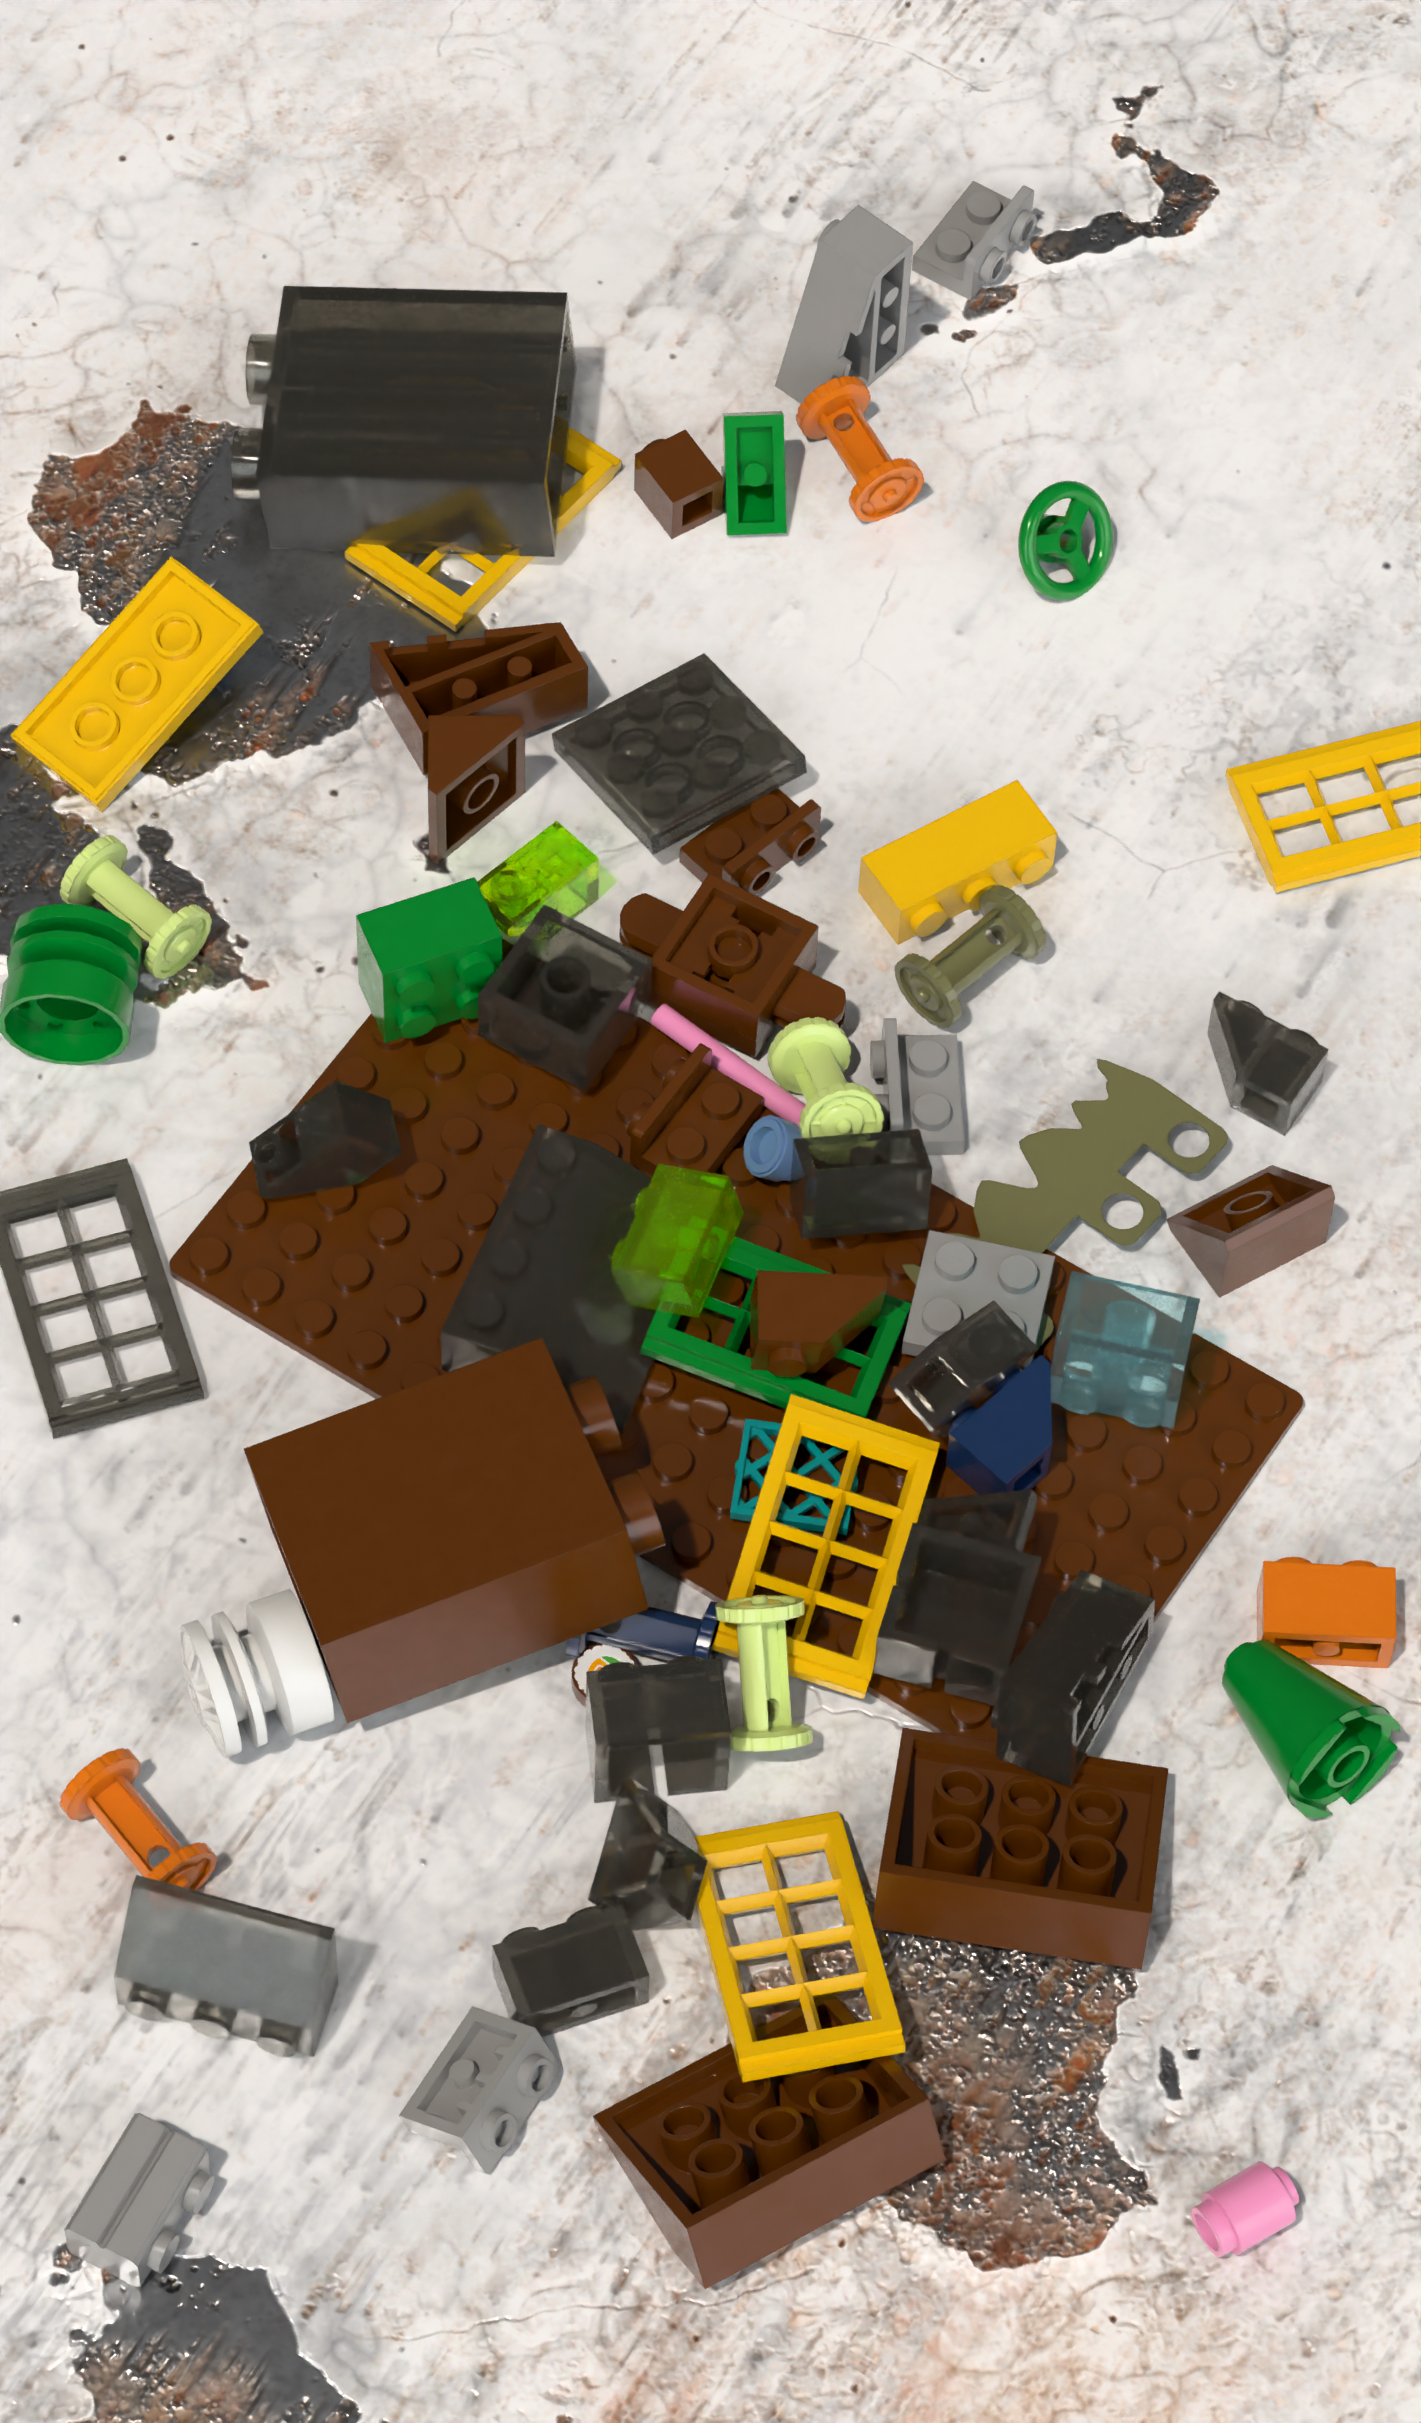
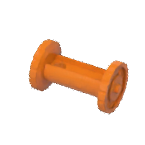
M841 376L840 378L829 380L811 392L804 399V402L800 404L796 414V421L802 433L808 438L817 440L828 438L857 483L851 490L849 506L860 520L875 522L897 514L909 505L921 491L924 477L922 471L913 460L908 458L891 459L863 416L871 400L868 388L858 377Z
M119 1748L103 1754L80 1770L66 1786L59 1803L62 1810L71 1820H84L92 1816L97 1819L144 1878L142 1885L139 1886L137 1891V1903L146 1914L157 1915L173 1909L193 1895L211 1876L216 1867L217 1856L206 1843L198 1842L182 1847L132 1785L140 1772L141 1764L131 1750ZM165 1849L170 1852V1856L156 1867L150 1865L151 1855L155 1851Z

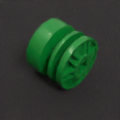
M60 903L36 907L21 915L11 931V950L7 957L8 977L3 983L0 1001V1033L16 1049L30 1057L54 1064L82 1066L102 1063L120 1055L130 1041L134 1014L133 992L138 986V968L141 965L142 959L141 937L129 923L114 914L86 905Z

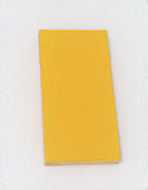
M171 556L12 732L10 737L17 746L100 812H103L263 634V630L255 620Z

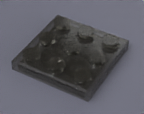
M705 653L552 733L554 751L653 855L807 773L805 755Z

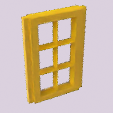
M1421 721L1226 769L1225 777L1229 784V791L1270 887L1273 886L1275 893L1421 856V822L1403 826L1393 804V801L1421 795V781L1387 790L1377 768V765L1421 754ZM1360 769L1365 770L1375 793L1327 805L1317 780ZM1305 784L1315 808L1268 819L1258 795ZM1377 805L1381 806L1391 830L1343 841L1333 816ZM1318 820L1321 821L1331 845L1284 856L1274 831Z

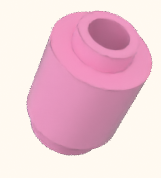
M1258 2161L1203 2193L1201 2197L1202 2203L1191 2209V2217L1199 2236L1215 2256L1222 2257L1229 2252L1239 2255L1295 2222L1296 2213L1294 2205L1299 2203V2195L1292 2180L1282 2168L1277 2166L1271 2169L1264 2162Z

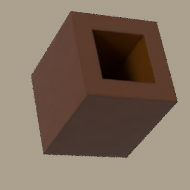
M686 429L667 439L654 440L645 446L642 451L635 454L634 491L671 539L722 515L724 478Z

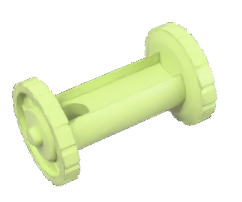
M112 835L99 837L94 842L88 844L67 868L60 885L62 900L67 904L86 906L92 905L95 901L100 902L115 916L129 923L137 934L149 943L144 956V966L152 975L159 979H166L177 974L178 971L195 958L205 944L211 930L212 919L210 914L199 905L186 906L173 913L123 871L128 854L126 845Z
M821 1017L803 1018L785 1026L784 1030L780 1031L770 1044L767 1061L777 1084L779 1083L787 1091L803 1094L807 1101L799 1117V1131L806 1147L816 1156L834 1161L837 1159H849L852 1156L866 1151V1148L872 1146L877 1140V1136L880 1135L884 1115L874 1093H871L863 1085L859 1086L856 1083L847 1082L843 1075L845 1069L849 1066V1057L851 1055V1047L844 1031L835 1022Z
M754 1595L753 1597L736 1598L717 1603L715 1605L716 1619L722 1622L737 1624L743 1725L724 1732V1747L730 1750L758 1752L792 1749L811 1744L813 1742L812 1726L792 1722L785 1623L787 1620L805 1614L804 1599L796 1596Z

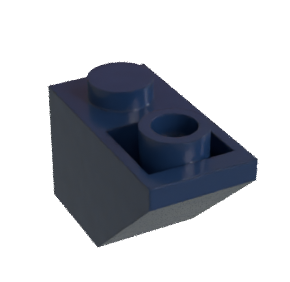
M1042 1355L1036 1358L1024 1370L1020 1367L1010 1370L995 1387L993 1397L979 1409L974 1406L965 1409L953 1421L947 1433L949 1443L946 1466L1001 1515L1048 1474L1052 1448L1051 1364Z

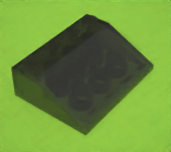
M538 1124L441 1330L442 1370L450 1372L542 1337L564 1386L592 1375L597 1377L611 1409L618 1432L623 1434L656 1360L640 1354L641 1347L695 1222L715 1229L717 1218L602 1146Z

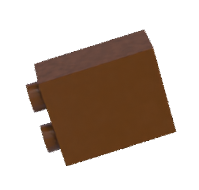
M542 1337L244 1448L270 1528L347 1723L649 1609L635 1557L665 1546L664 1535L643 1479L637 1470L610 1481H605L596 1459L621 1450L622 1443L602 1387L595 1375L564 1386Z

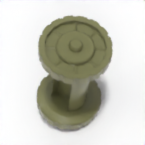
M993 885L986 890L979 899V907L983 918L930 961L923 956L912 953L907 954L895 965V978L902 994L911 1007L930 1024L936 1025L939 1028H948L959 1020L962 1015V1007L958 995L1008 954L1013 953L1023 959H1033L1046 947V934L1036 913L1021 896L1008 887ZM990 929L1001 944H993L988 941L986 931Z

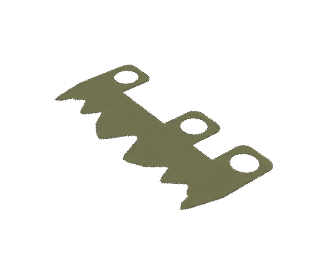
M1097 1059L1098 1069L1108 1080L1106 1082L1108 1098L1106 1100L1091 1101L1075 1100L1071 1104L1073 1112L1082 1128H1050L1030 1134L1019 1141L1020 1149L1036 1176L1037 1187L1024 1188L992 1180H982L976 1191L973 1210L980 1234L979 1238L959 1233L949 1234L1043 1253L1073 1219L1078 1216L1116 1244L1122 1246L1132 1245L1160 1217L1162 1208L1156 1198L1118 1171L1144 1144L1181 1171L1188 1174L1199 1173L1224 1148L1228 1140L1227 1133L1221 1126L1155 1080L1107 1060ZM1181 1123L1197 1124L1207 1132L1209 1146L1203 1154L1197 1157L1178 1155L1169 1145L1168 1138L1171 1130ZM1116 1194L1133 1196L1142 1205L1143 1217L1132 1228H1115L1109 1225L1102 1215L1104 1202ZM915 1264L902 1265L905 1273L916 1285L920 1266ZM1043 1313L1035 1351L1053 1331V1321L1045 1313Z

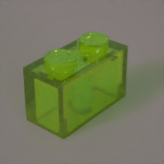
M664 1164L657 1165L649 1186L644 1187L637 1197L635 1217L625 1239H621L616 1244L612 1255V1273L616 1277L628 1305L699 1318L744 1214L729 1176Z

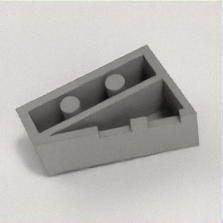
M857 205L841 221L835 219L830 222L821 233L817 243L815 257L775 383L777 388L800 404L818 386L841 376L858 377L868 388L904 355L913 242L860 205Z

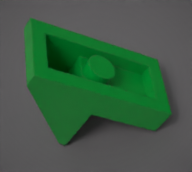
M783 412L722 413L724 466H721V474L724 478L723 498L726 534L787 533Z

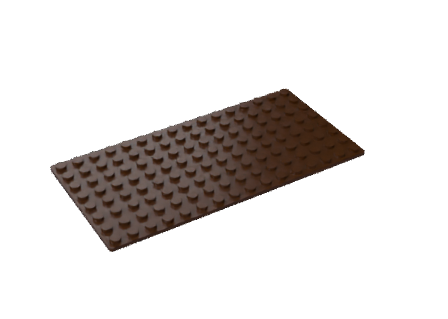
M502 938L503 1005L492 1008L488 1013L478 1018H461L433 1027L428 1033L417 1038L403 1037L387 1043L384 1042L371 1013L172 1256L169 1262L170 1274L175 1280L375 1399L542 1337L564 1386L595 1375L602 1387L622 1443L621 1450L596 1459L605 1481H610L637 1470L647 1488L661 1525L665 1546L639 1556L713 1601L720 1603L727 1599L750 1525V1521L730 1519L736 1479L734 1469L736 1461L739 1460L745 1419L781 1423L786 1409L640 1354L647 1331L694 1223H701L832 1274L887 1276L886 1294L912 1304L916 1285L905 1273L902 1265L915 1264L921 1267L929 1230L946 1234L959 1233L979 1238L980 1234L973 1212L974 1207L869 1147L866 1148V1151L857 1155L853 1162L845 1165L838 1159L834 1161L826 1160L824 1157L820 1158L813 1154L805 1145L807 1166L801 1179L795 1182L785 1180L775 1182L754 1176L746 1168L743 1156L744 1143L749 1130L694 1200L690 1199L630 1164L631 1136L627 1134V1129L631 1118L640 1105L644 1102L652 1104L662 1092L663 1081L673 1063L680 1057L687 1060L692 1053L661 1032L650 1022ZM764 1106L763 1112L755 1122L764 1116H779ZM1045 1249L1043 1254L1055 1256L1053 1273L1044 1308V1313L1052 1319L1054 1327L1051 1335L1034 1352L1033 1361L1042 1355L1051 1364L1052 1448L1047 1476L1003 1515L946 1466L949 1443L947 1433L953 1421L968 1407L974 1406L979 1409L993 1397L995 1387L1005 1375L903 1354L902 1345L909 1314L907 1316L866 1419L939 1442L940 1445L866 1692L935 1733L1064 1752L1299 1416L1303 1406V1397L1296 1390L1052 1251ZM703 1262L692 1290L741 1308L752 1280ZM687 1301L675 1329L724 1348L736 1319ZM750 1325L737 1352L751 1358ZM868 1326L844 1348L866 1356L877 1327ZM833 1357L816 1373L804 1372L801 1377L850 1396L861 1367ZM768 1435L775 1443L777 1436ZM757 1437L749 1441L747 1459L751 1463L769 1453ZM814 1442L822 1453L833 1447L826 1443ZM802 1443L798 1446L793 1463L797 1470L814 1459ZM847 1450L830 1460L831 1464L840 1474H842L847 1458ZM861 1455L856 1475L858 1488L855 1493L897 1506L908 1470ZM768 1465L758 1471L763 1478L765 1477ZM822 1467L806 1476L827 1484L834 1482ZM750 1477L742 1482L740 1498L744 1503L758 1496L761 1490ZM792 1486L785 1489L782 1498L790 1510L808 1499L800 1489ZM827 1498L823 1502L831 1510L833 1500ZM852 1506L847 1535L837 1534L835 1541L882 1556L893 1519ZM816 1507L802 1514L803 1516L824 1518ZM801 1529L819 1536H823L824 1533L820 1531ZM771 1534L760 1571L808 1586L818 1549ZM831 1554L820 1591L867 1606L878 1569ZM755 1585L752 1597L754 1595L790 1596L759 1585ZM816 1604L805 1641L852 1656L863 1619ZM798 1617L785 1621L787 1636L792 1637Z

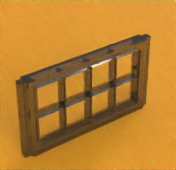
M127 1158L0 1191V1272L53 1439L203 1399L204 1392ZM116 1197L126 1230L80 1242L69 1209ZM57 1212L67 1246L21 1258L10 1224ZM131 1243L141 1277L95 1289L84 1255ZM72 1258L82 1293L35 1305L25 1270ZM146 1289L156 1324L110 1336L99 1301ZM87 1305L97 1339L50 1352L40 1317ZM161 1336L172 1370L125 1383L114 1348ZM102 1352L112 1387L65 1399L54 1364Z

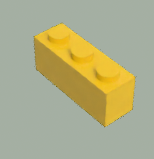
M1015 780L861 857L858 892L896 944L899 945L915 936L925 937L934 933L946 920L968 909L972 911L979 910L980 896L993 885H1003L1004 887L1012 888L1020 883L1031 884L1042 878L1053 867L1058 832L1020 782Z

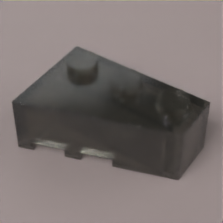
M1083 1570L1080 1571L1066 1592L1063 1590L1059 1591L1046 1619L999 1680L998 1700L990 1721V1726L997 1729V1758L1070 1787L1152 1638L1155 1598Z

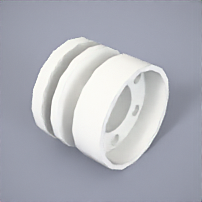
M290 1589L247 1603L246 1620L249 1633L247 1635L239 1637L234 1625L223 1611L211 1616L216 1644L214 1646L211 1645L198 1619L179 1627L183 1648L182 1669L193 1707L200 1723L212 1736L223 1758L242 1752L241 1736L237 1722H242L255 1748L268 1742L266 1712L274 1710L279 1721L290 1736L334 1720V1706L330 1687L314 1636L295 1594Z

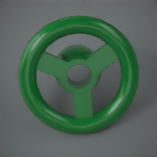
M1077 481L1056 482L1039 492L1029 504L1023 516L1018 536L1019 559L1029 583L1042 595L1060 601L1078 598L1097 584L1107 568L1113 546V527L1105 503L1092 488ZM1062 499H1071L1065 516L1045 514L1054 503ZM1088 511L1095 528V546L1089 564L1081 550L1082 534L1080 531ZM1039 562L1065 563L1074 580L1066 583L1052 580L1042 570Z

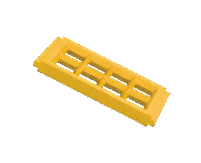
M511 389L507 394L503 393L352 540V545L345 551V559L456 632L461 626L464 627L614 479V474L621 468V460ZM505 413H508L530 425L528 431L521 434L540 445L532 454L537 464L550 452L584 475L561 498L541 485L536 490L531 491V494L550 505L551 508L529 529L530 533L526 543L520 546L519 539L493 563L460 540L478 523L472 518L483 506L510 520L486 504L509 478L483 502L445 476L473 447L516 470L476 444ZM440 482L481 504L451 534L416 512L429 500L426 497ZM406 521H409L441 543L418 567L383 545ZM450 550H453L485 571L462 596L426 574Z
M792 1394L781 1422L726 1600L752 1597L755 1585L803 1598L805 1614L797 1618L792 1637L786 1635L789 1675L864 1699L940 1443ZM802 1436L848 1451L838 1487L791 1472ZM861 1455L908 1470L897 1506L850 1491ZM786 1485L833 1500L823 1536L776 1521ZM846 1504L893 1519L882 1556L835 1541ZM771 1534L818 1549L808 1586L760 1571ZM831 1554L878 1569L867 1606L820 1591ZM816 1604L863 1619L852 1656L805 1641ZM719 1621L711 1650L739 1659L737 1624Z
M839 1811L681 1839L685 1869L742 2082L905 2053V2041L901 2023ZM825 1850L833 1880L783 1889L775 1859ZM762 1862L770 1891L720 1900L713 1870ZM838 1896L846 1926L799 1935L795 1934L788 1905ZM775 1908L782 1938L732 1947L724 1916ZM851 1942L859 1973L808 1981L800 1951ZM787 1954L795 1981L794 1985L751 1993L744 1992L737 1966L738 1962ZM864 1989L872 2020L826 2029L821 2028L813 1998ZM800 2000L808 2032L757 2041L750 2009Z

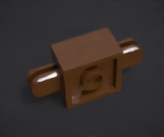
M710 873L684 911L647 893L631 898L623 906L620 913V947L624 951L648 962L646 1005L657 1010L662 1004H667L710 1036L755 1058L777 1025L785 1028V1026L792 1022H797L799 1019L821 1017L838 1024L839 1028H843L846 1009L845 990L812 973L816 967L818 925ZM714 973H716V974L719 975L720 977H723V978H726V979H730L729 982L720 979V978L717 977Z

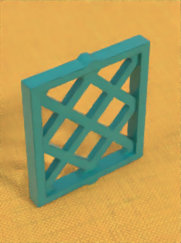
M745 1419L739 1460L736 1461L734 1469L736 1479L730 1519L751 1522L758 1496L744 1503L740 1498L742 1482L750 1477L761 1489L764 1478L758 1471L769 1464L775 1445L768 1435L777 1436L781 1423ZM802 1436L799 1445L802 1443L814 1459L798 1470L792 1466L791 1472L807 1476L819 1467H822L834 1481L830 1485L838 1487L841 1474L831 1464L830 1460L846 1450L833 1446L822 1453L814 1443L820 1441ZM757 1437L769 1453L751 1463L747 1459L749 1441ZM857 1470L850 1490L852 1492H856L858 1488ZM801 1490L808 1499L792 1510L788 1508L783 1500L781 1501L776 1518L777 1522L799 1529L824 1532L830 1514L829 1507L823 1502L827 1499L826 1497ZM846 1504L837 1534L847 1535L852 1507ZM816 1507L824 1518L803 1516L802 1514Z

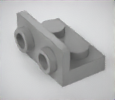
M972 181L913 255L912 271L972 300L986 282L993 284L998 279L1005 266L1007 255L1016 244L1023 246L1031 236L1037 221V216L1032 213L1034 190L1023 185L1011 200Z
M883 1018L882 1040L870 1042L871 1078H883V1094L874 1095L877 1097L884 1115L881 1132H886L887 1155H963L965 1139L957 1034L898 1036L897 1019Z
M472 2006L399 2114V2117L410 2132L461 2149L475 2170L490 2174L504 2152L512 2146L518 2131L539 2099L549 2090L553 2078L559 2070V2063L535 2027Z

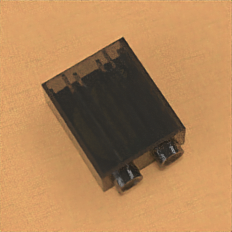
M284 286L277 334L252 333L247 345L245 371L247 398L250 405L266 406L263 427L237 428L234 433L231 454V480L234 497L236 500L261 501L270 549L346 551L349 547H357V544L383 545L397 553H432L436 550L439 554L475 555L479 553L481 555L555 557L577 372L567 292Z

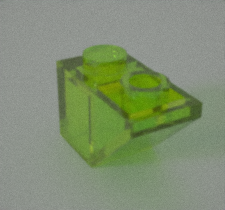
M556 820L478 880L477 883L498 928L507 936L553 935L598 900L599 858Z

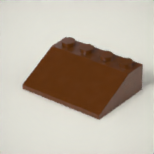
M902 1728L872 1921L873 1928L1142 1970L1152 1914L1168 1768Z
M834 1994L814 1998L822 2029L859 2023ZM801 2006L755 2030L757 2041L808 2032ZM729 2043L593 2116L597 2129L672 2250L704 2289L732 2276L736 2272L945 2160L929 2098L890 2055L742 2082L732 2044Z

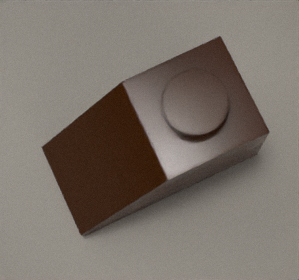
M757 1270L750 1298L751 1370H766L780 1377L798 1376L804 1372L816 1373L879 1318L887 1290V1276Z

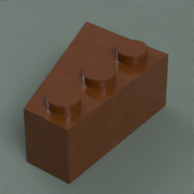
M561 622L484 630V637L455 641H447L446 634L427 636V644L389 648L388 641L369 643L371 687L423 775L428 774V715L518 716L525 722V734L588 709V666Z

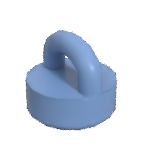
M768 1115L755 1122L747 1133L743 1156L746 1168L752 1175L775 1182L782 1180L795 1182L802 1178L807 1166V1154L799 1127L795 1122Z

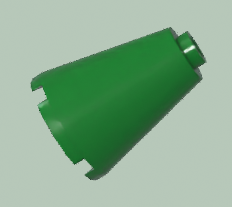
M1268 1640L1243 1643L1236 1647L1227 1657L1224 1664L1225 1671L1222 1676V1686L1291 1805L1297 1808L1306 1818H1324L1332 1815L1333 1813L1326 1806L1335 1802L1340 1797H1343L1351 1805L1360 1799L1382 1777L1394 1759L1398 1748L1390 1740L1392 1729L1400 1732V1724L1391 1716L1387 1709Z

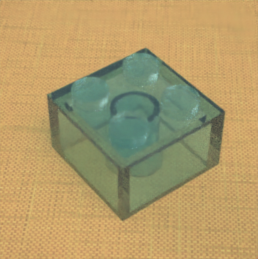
M1071 1271L1051 1366V1402L1060 1404L1065 1409L1074 1413L1089 1414L1098 1412L1124 1418L1129 1423L1139 1427L1163 1426L1174 1429L1200 1298Z

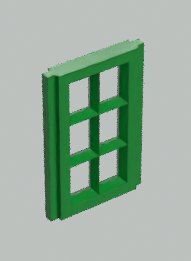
M695 1222L647 1331L640 1354L785 1409L792 1394L867 1418L912 1304L885 1294L879 1318L871 1324V1326L877 1327L867 1355L865 1356L843 1348L834 1356L861 1367L850 1396L801 1377L802 1374L793 1377H780L766 1370H751V1358L737 1352L750 1325V1298L757 1270L832 1273ZM703 1262L752 1280L741 1308L692 1290ZM687 1301L736 1319L724 1348L675 1329Z

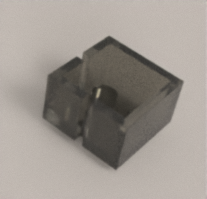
M913 1523L898 1568L896 1586L893 1585L877 1635L873 1673L927 1688L932 1687L935 1677L945 1680V1693L1002 1708L1036 1597L1042 1557Z
M688 1655L674 1658L667 1662V1664L638 1667L629 1662H616L608 1664L600 1670L586 1672L585 1732L594 1803L654 1797L649 1745L661 1744L667 1796L727 1790L731 1727L721 1658L704 1660L698 1656Z

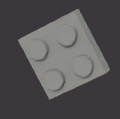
M929 1230L904 1334L902 1353L1004 1375L1015 1367H1020L1024 1370L1033 1361L1053 1273L1055 1256Z

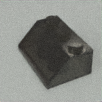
M136 1875L131 1890L114 1974L117 2002L125 2006L131 2014L145 2020L161 2021L164 2017L189 2023L194 2030L211 2038L226 2039L230 2035L256 2041L261 2049L277 2056L292 2057L296 2053L314 2057L339 1985L335 1928Z

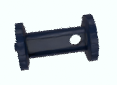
M711 1601L702 1619L648 1606V1610L622 1619L620 1628L615 1632L605 1631L601 1627L567 1640L566 1656L579 1658L589 1646L590 1641L688 1665L690 1666V1687L704 1690L708 1684L715 1658L720 1654V1652L711 1650L720 1621L716 1619L715 1605L717 1602Z

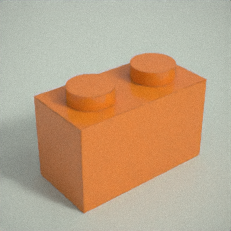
M1285 1557L1277 1561H1263L1257 1587V1641L1268 1640L1308 1664L1389 1668L1396 1642V1568L1378 1567L1376 1564L1364 1560L1349 1561L1342 1565L1315 1564L1300 1557Z

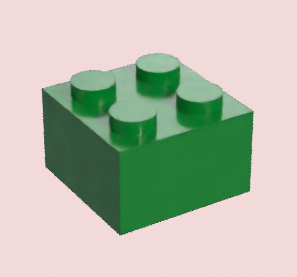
M475 877L356 915L359 986L385 1043L403 1037L417 1038L428 1033L433 1027L461 1018H478L488 1013L492 1008L503 1005L502 935Z

